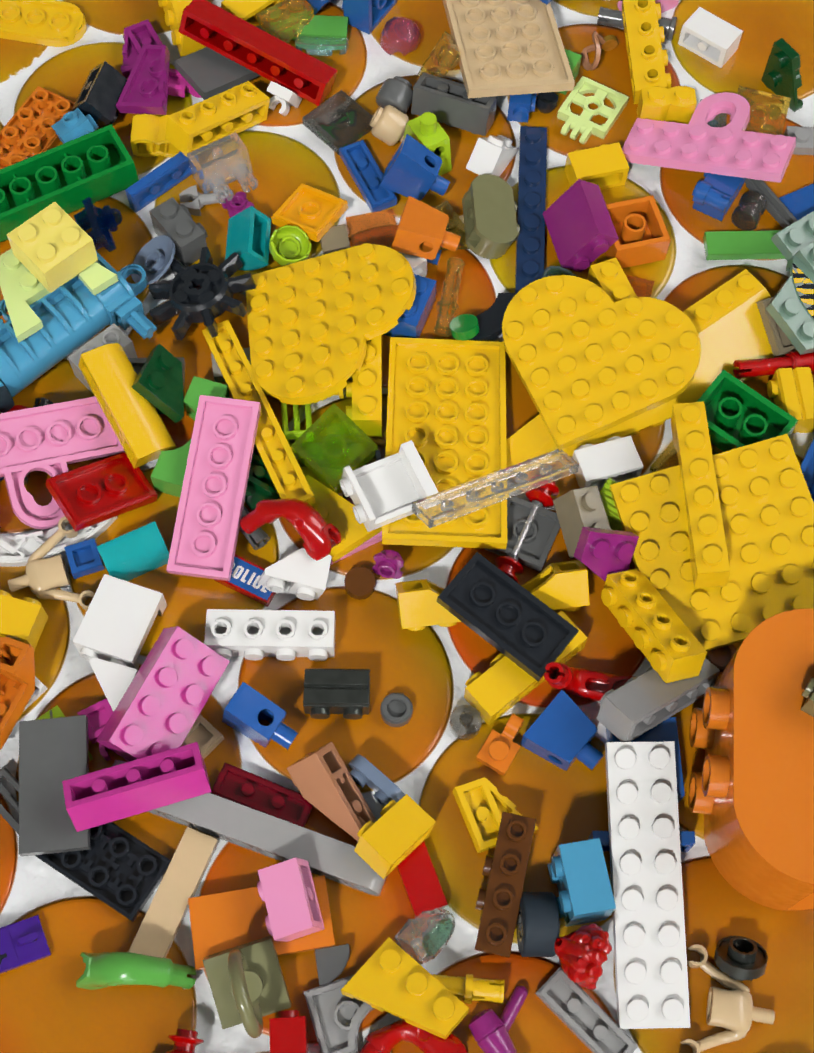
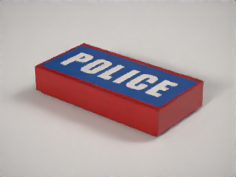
M236 554L234 556L230 581L214 579V581L267 607L276 594L267 590L266 586L258 585V580L265 569Z

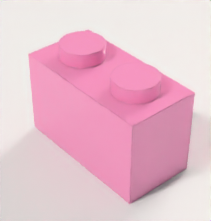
M295 857L258 870L260 881L257 883V888L261 899L266 904L268 913L265 918L266 927L274 940L289 942L325 929L307 860Z

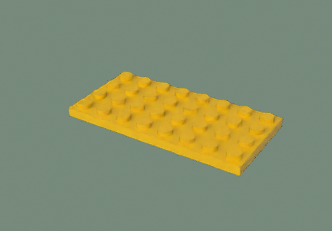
M390 337L385 458L399 453L400 444L412 440L439 494L434 506L382 526V544L506 549L507 449L506 350L504 343L499 341Z

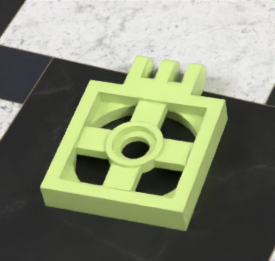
M582 76L574 90L571 91L558 110L557 118L565 121L560 134L566 136L570 129H572L570 138L576 140L581 133L579 142L585 144L592 134L604 139L628 104L629 97ZM586 93H595L594 96L588 97L582 95ZM604 99H609L615 109L605 106ZM571 103L583 107V112L580 116L571 112ZM594 103L598 106V108L592 110L588 107V105ZM594 115H601L608 119L602 125L590 121Z

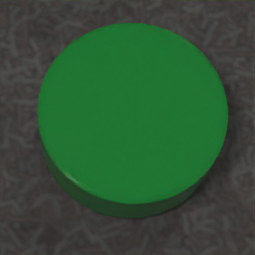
M472 314L458 315L451 320L449 325L452 337L462 341L474 338L480 330L478 319Z

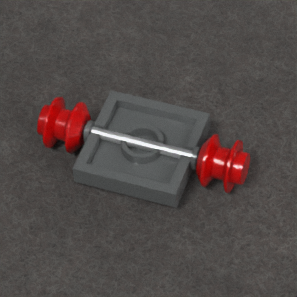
M546 476L531 480V485L534 489L526 491V497L530 502L511 494L507 495V548H484L487 551L500 555L495 558L496 565L517 583L519 581L515 574L520 575L524 572L522 565L538 572L542 571L561 528L557 514L545 509V507H552L554 505L551 496L559 494V488L556 486L555 481Z

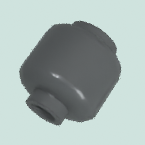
M399 76L385 80L376 96L378 107L384 108L386 105H391L406 114L412 104L413 90L411 83Z

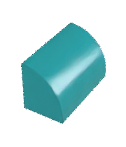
M252 206L229 218L225 260L232 253L236 252L243 264L239 270L251 271L267 266L271 218Z
M155 521L96 546L109 575L124 581H129L168 564L169 552Z

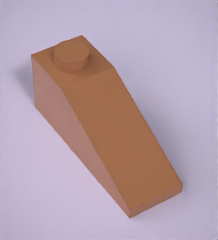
M332 742L305 755L287 768L294 785L299 789L303 798L355 840H359L357 833L369 820H372L374 823L377 821Z

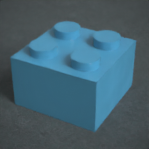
M600 838L558 845L554 855L551 857L552 863H548V872L551 883H557L559 897H556L559 918L565 919L566 927L606 920L616 909Z

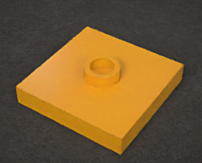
M302 183L271 216L272 224L279 227L285 225L298 226L307 234L310 240L318 243L348 209V203L346 200Z

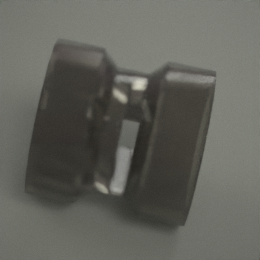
M745 192L738 203L739 206L735 208L731 216L733 224L745 231L754 230L760 221V216L764 214L768 204L765 197L757 192Z

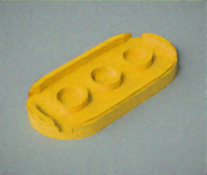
M0 0V38L52 47H65L79 41L86 32L87 23L85 16L75 4L57 0Z

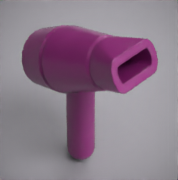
M519 985L514 989L500 1017L492 1009H486L478 1012L471 1019L468 1026L475 1041H477L478 1046L484 1053L517 1052L508 1032L528 995L526 987Z

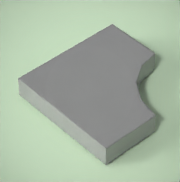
M354 975L304 991L321 1053H358L357 1036L360 1025L374 1008L361 1000L352 999L341 994V989Z

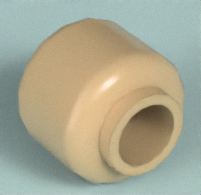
M386 105L384 108L379 107L369 123L372 127L371 133L387 145L393 146L398 141H403L405 126L409 118L391 105Z

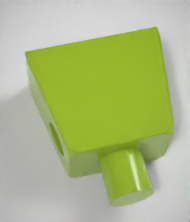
M425 112L421 116L408 121L405 126L403 140L408 134L439 156L442 160L438 173L439 176L452 171L450 139L437 122L436 115L431 112Z

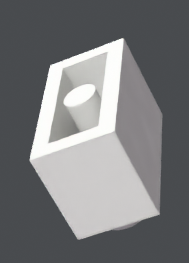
M699 7L683 24L678 44L722 68L737 51L743 31Z
M631 435L623 438L615 436L609 438L604 443L596 445H582L574 450L571 460V467L580 488L597 485L598 489L601 490L609 477L617 482L639 477L643 469L642 461Z

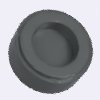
M389 694L381 703V717L391 727H402L412 717V702L404 694Z

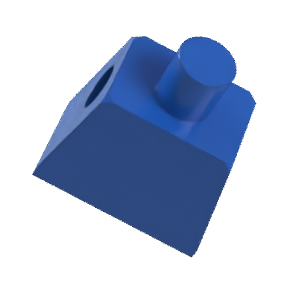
M407 134L386 166L379 186L406 197L411 196L420 201L429 189L443 196L450 181L438 175L442 164L441 158Z
M242 682L224 709L223 723L265 748L273 740L288 750L298 735V732L283 723L287 714L286 711L245 682ZM259 720H266L270 725L263 726L259 723Z
M563 690L557 694L524 733L520 743L524 748L566 771L576 759L581 761L590 770H593L604 756L590 744L598 730L596 725Z

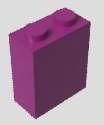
M578 179L543 212L556 254L563 268L582 272L619 239L599 185Z

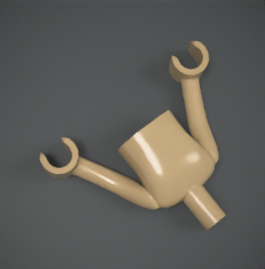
M64 516L58 522L59 529L29 557L26 564V575L8 580V585L11 592L29 587L32 593L42 600H64L79 603L87 612L89 605H85V601L88 598L94 597L95 593L90 590H85L81 594L56 590L57 588L71 585L64 558L59 554L42 559L64 537L74 538L78 535V531L75 532L74 529L65 530V527L70 523Z
M694 944L688 948V950L697 951L700 955V962L687 961L689 967H700L721 985L730 989L710 987L706 1011L707 1025L723 1027L730 1031L719 1032L698 1041L686 1039L681 1041V1044L689 1045L693 1053H700L704 1050L744 1038L751 1028L752 1021L773 1025L775 1020L774 1010L754 1007L749 988L743 983L732 979L707 961L708 952L702 945Z

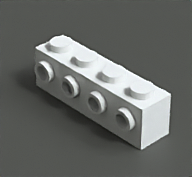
M207 609L204 644L227 660L231 659V656H244L245 659L254 661L262 660L263 657H276L282 661H291L295 657H308L312 661H325L327 658H335V611Z

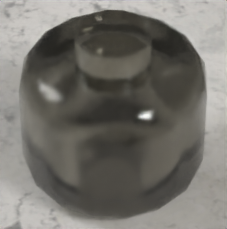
M461 705L453 710L450 716L449 727L455 737L461 740H470L479 734L482 726V717L475 707Z

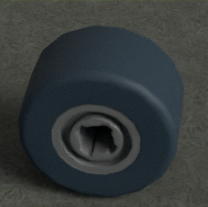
M522 892L516 922L517 943L522 957H553L556 955L554 943L559 938L560 924L556 896L552 892Z

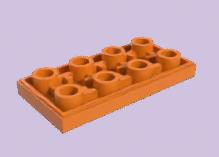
M38 86L0 131V169L56 147L61 140L51 126L61 120L66 113L72 111L75 102Z
M325 875L312 877L325 929L289 942L276 941L272 936L277 956L335 946ZM257 887L188 898L195 969L197 971L205 969L203 958L271 936L265 922V918L268 915L266 904L261 899Z

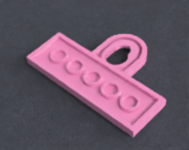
M723 92L710 95L701 100L689 124L637 118L622 147V151L628 163L781 183L796 146V137L745 131L750 120L749 102L741 95ZM726 113L731 116L730 123L726 126L711 127L707 124L718 114Z
M95 396L0 413V477L5 479L11 507L16 517L25 525L35 529L56 527L59 520L65 515L53 496L52 501L46 506L38 505L34 501L33 496L24 487V478L27 474L33 471H43L54 477L68 472L67 464L125 452Z

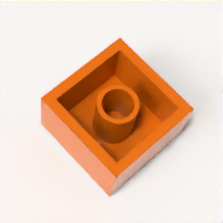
M653 195L606 204L619 238L605 252L608 260L616 257L621 268L665 260L671 239Z

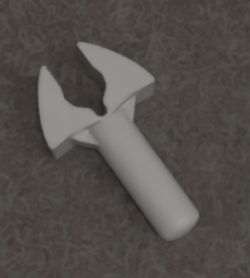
M197 185L191 186L179 194L180 202H185L180 203V206L182 204L185 205L190 214L195 216H201L200 209L204 205L222 203L223 199L232 197L230 191L201 194L197 191Z

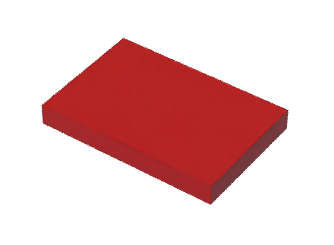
M125 452L48 478L45 485L75 532L157 501L158 494L139 467L134 469Z

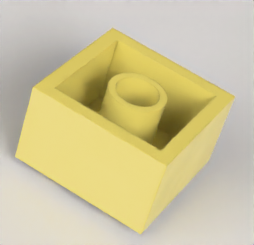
M53 202L6 234L14 256L50 293L98 260L93 239L56 202Z

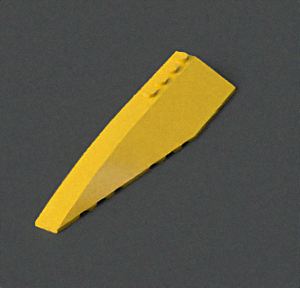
M745 269L683 311L698 331L701 342V358L693 381L684 392L673 400L560 451L540 414L506 440L507 483L528 476L530 472L544 467L546 469L554 466L556 462L568 457L572 459L574 450L582 445L604 443L609 438L615 436L621 438L632 436L649 426L656 427L664 424L665 420L670 419L672 416L673 404L697 402L723 369L734 376L733 369H739V367H733L735 360L774 358L757 306V302L771 298L767 289ZM751 377L741 378L738 380L744 383Z

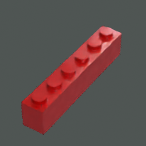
M193 0L183 9L179 27L181 34L260 76L287 88L317 106L331 92L338 72L337 69L207 0Z

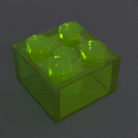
M333 404L291 445V449L294 455L329 489L338 493L341 490L340 479H342L343 468L350 465L351 469L355 470L365 466L375 456V450H378V445L338 406Z

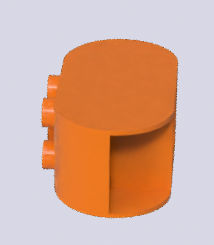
M814 609L785 611L757 625L744 639L714 686L706 689L703 708H694L690 720V745L694 748H704L705 757L702 773L693 772L690 778L689 810L691 813L704 814V839L708 853L719 873L740 894L762 906L782 911H807L814 909V717L800 710L807 699L801 694L812 677L814 678Z

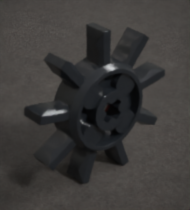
M202 247L198 264L188 266L185 269L178 261L173 259L170 267L175 277L171 284H149L148 287L154 299L169 300L149 311L155 324L158 326L178 316L171 329L177 340L182 341L192 323L204 322L206 330L213 338L218 336V326L214 319L225 311L245 317L247 312L242 301L234 299L233 296L235 293L256 289V285L251 273L231 277L243 266L238 253H232L219 266L213 264V257L208 247Z

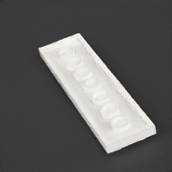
M675 741L606 742L605 759L611 888L616 905L612 915L617 1025L619 1029L691 1028Z

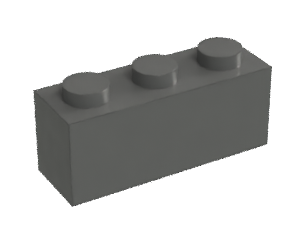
M423 72L413 86L411 114L421 116L425 112H431L436 115L437 122L444 123L450 127H457L473 134L486 136L495 119L498 96L468 98L464 84Z

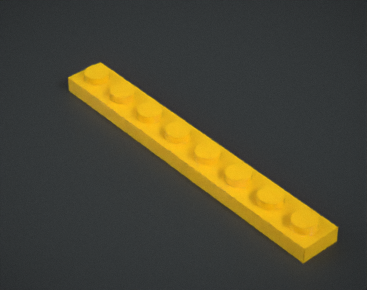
M229 320L217 324L218 336L212 338L206 329L202 330L233 399L255 401L261 404L255 446L280 499L296 498L306 501L310 505L316 503L311 488L261 386L253 375L251 365Z

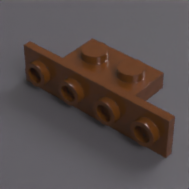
M502 812L493 856L486 855L482 875L488 876L486 890L479 888L475 909L482 910L475 950L507 958L510 957L536 823L534 818Z

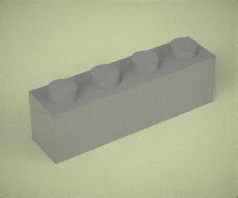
M705 658L699 676L665 683L651 666L641 676L631 677L622 687L607 691L600 700L601 708L596 719L621 742H631L704 697L706 689L714 686L720 670Z

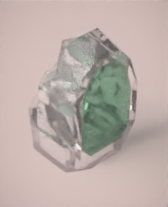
M436 908L423 911L417 918L408 919L394 939L406 953L422 965L434 959L447 945L454 932L456 922L452 913L445 909Z

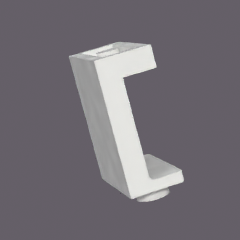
M412 440L400 444L399 453L355 470H352L350 465L344 467L342 479H340V486L346 497L350 496L355 505L353 506V512L359 524L364 523L367 532L434 506L439 494Z
M104 574L72 641L79 651V655L86 660L95 657L138 670L137 658L157 614L163 616L167 607L163 593Z

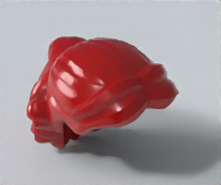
M596 923L581 926L578 930L557 938L554 943L555 953L560 960L564 973L579 986L590 990L596 988V983L603 973L602 964L607 961V954L612 951L608 932L604 931Z

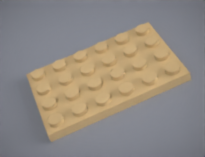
M443 0L468 98L574 90L575 80L550 3L546 5L540 0Z

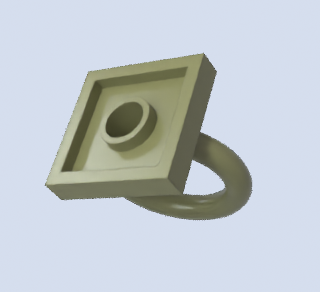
M272 936L203 958V964L222 1029L243 1023L247 1034L252 1038H258L263 1032V1016L291 1008V1000Z

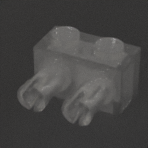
M236 132L187 153L193 178L202 192L207 194L212 191L221 204L226 203L223 196L228 201L233 198L234 193L227 184L235 180L239 182L244 192H250L248 185H250L252 190L258 186V180L252 174L253 170L248 149Z

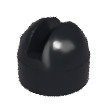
M555 92L538 93L536 99L537 109L544 114L550 113L557 105L558 95Z

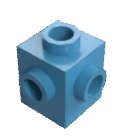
M78 108L66 113L61 120L51 126L63 144L99 128L90 114L85 116Z

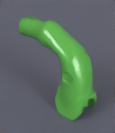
M81 952L80 956L83 957V963H86V968L83 975L77 979L76 987L96 990L117 985H152L162 988L172 985L190 989L194 986L196 979L187 977V974L196 975V969L190 965L175 964L168 958L137 953Z

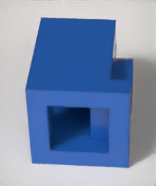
M537 93L510 95L507 120L528 122L529 111L535 112Z

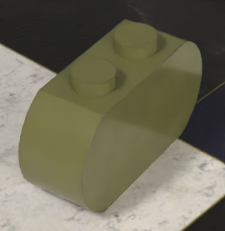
M482 174L472 181L469 190L462 198L466 245L480 257L497 259L507 252L513 241L517 240L520 227L516 222L517 203L514 201L512 187L505 180L495 175Z

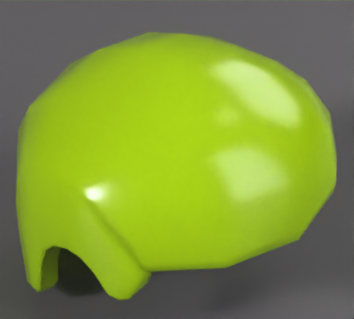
M285 225L275 229L269 241V251L272 258L281 266L307 260L312 246L307 234L298 226Z

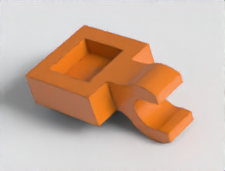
M512 714L501 734L492 729L476 756V760L505 776L521 748L519 744L513 741L523 726L524 719Z

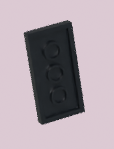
M478 552L442 591L436 601L538 682L546 673V665L555 662L579 632L577 628Z

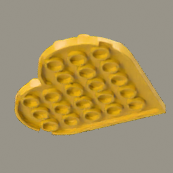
M364 243L253 274L252 278L256 289L246 291L251 368L256 381L267 395L279 399L281 403L291 405L316 403L335 395L348 385L346 381L355 370L359 371L366 356V341L375 339L399 324L397 321L406 309L410 310L413 305L417 286L415 275L407 259L390 247Z
M554 275L528 284L512 298L503 316L502 335L505 350L559 451L673 400L691 384L700 363L701 342L698 331L690 318L679 308L666 301L651 297H632L613 302L610 296L598 285L576 276Z

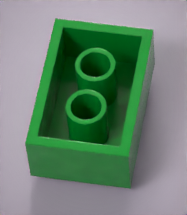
M724 369L697 401H704L711 446L721 453L787 433L790 437L798 422L796 418Z

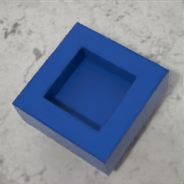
M95 538L64 547L74 579L104 570Z

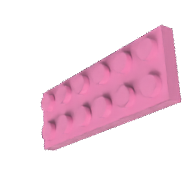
M200 395L166 569L168 573L230 581L261 411L260 402Z

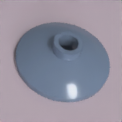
M165 235L157 236L147 242L136 255L133 264L144 268L147 276V285L154 283L168 271L175 255L174 241ZM131 274L132 279L136 283L142 278L138 274Z

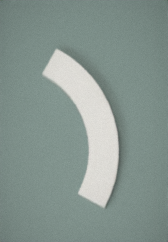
M117 516L79 530L78 535L74 538L64 537L42 559L59 554L64 557L66 556L64 547L92 538L96 539L117 519ZM71 524L65 527V530L73 529ZM58 526L44 532L40 530L16 534V536L0 535V566H26L29 557L59 529Z

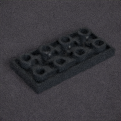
M113 822L90 828L89 850L34 855L132 922H134L162 881L171 860Z

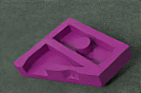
M582 527L574 557L587 566L594 574L606 581L607 574L627 571L629 569L639 536L628 531Z

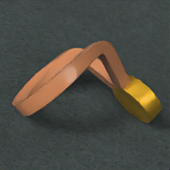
M596 31L593 32L592 40L594 44L585 47L580 54L582 55L581 62L585 70L592 71L596 69L600 61L601 48L604 51H610L617 47L618 42L614 35H608L603 38ZM596 50L594 62L590 64L587 53Z

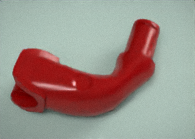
M296 498L261 500L257 503L255 509L240 520L242 530L247 534H251L266 523L271 524L278 518L283 517L293 525L304 540L303 546L307 554L316 561L330 554L331 548L342 541L339 530L333 524L327 523L321 514L309 503Z
M557 662L548 663L545 667L546 673H544V678L551 687L563 690L571 695L600 701L607 691L622 687L633 677L569 667Z
M400 1019L369 1033L365 1037L366 1044L359 1052L390 1053L402 1040L416 1045L424 1053H467V1049L452 1033L446 1039H443L406 1023L404 1019Z

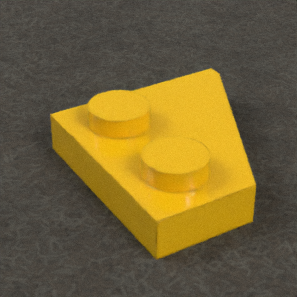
M485 777L457 786L452 791L477 853L495 848L502 812L521 815L515 809L516 805L507 797L499 794L497 788ZM536 823L534 833H536V831L538 830V826Z

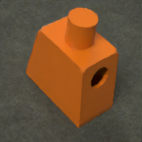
M408 196L391 248L401 253L433 260L436 258L440 247L455 252L461 236L446 231L449 220L447 214Z

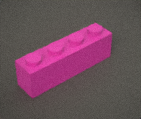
M198 742L62 781L66 810L77 832L211 793L206 766Z

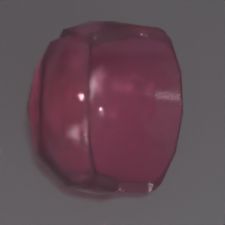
M393 17L386 22L379 39L380 45L389 55L398 51L403 56H406L408 52L410 53L417 49L421 41L420 29L411 19Z

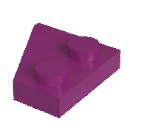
M148 19L124 28L123 38L125 43L122 49L123 66H121V72L126 79L129 77L143 45H163Z

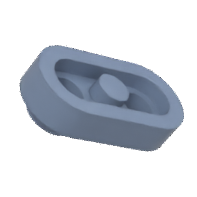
M357 754L348 764L351 769L349 773L353 780L361 787H364L365 784L375 792L374 798L383 807L394 799L398 802L405 796L397 785L360 754Z

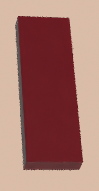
M226 762L211 790V794L304 828L314 807L303 798L301 793Z

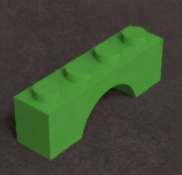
M194 376L183 401L187 415L195 421L200 395L230 398L228 386ZM191 439L177 449L161 451L151 474V480L156 491L176 497L181 496Z

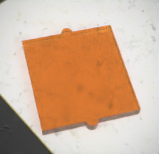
M393 209L346 217L349 231L348 238L352 242L353 247L364 243L387 247L392 246L398 227Z

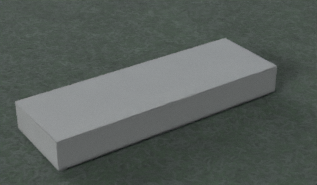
M561 967L535 993L592 1053H633L638 1048V1045L622 1029H619V1026L577 983L568 978Z

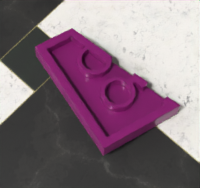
M166 45L142 46L116 104L120 113L166 115L170 51Z

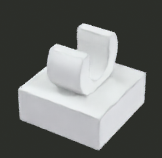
M273 81L270 82L266 90L273 95L270 98L269 108L274 111L276 105L281 103L282 106L279 113L283 116L289 113V104L298 108L302 100L294 92Z

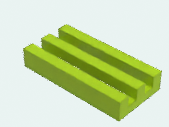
M281 403L282 431L288 443L290 439H295V443H301V439L306 438L307 442H313L311 404H305L306 430H300L299 405H293L294 431H289L287 404Z

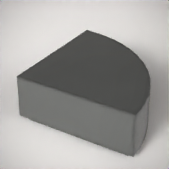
M349 944L315 949L319 986L333 982L343 972L349 960Z

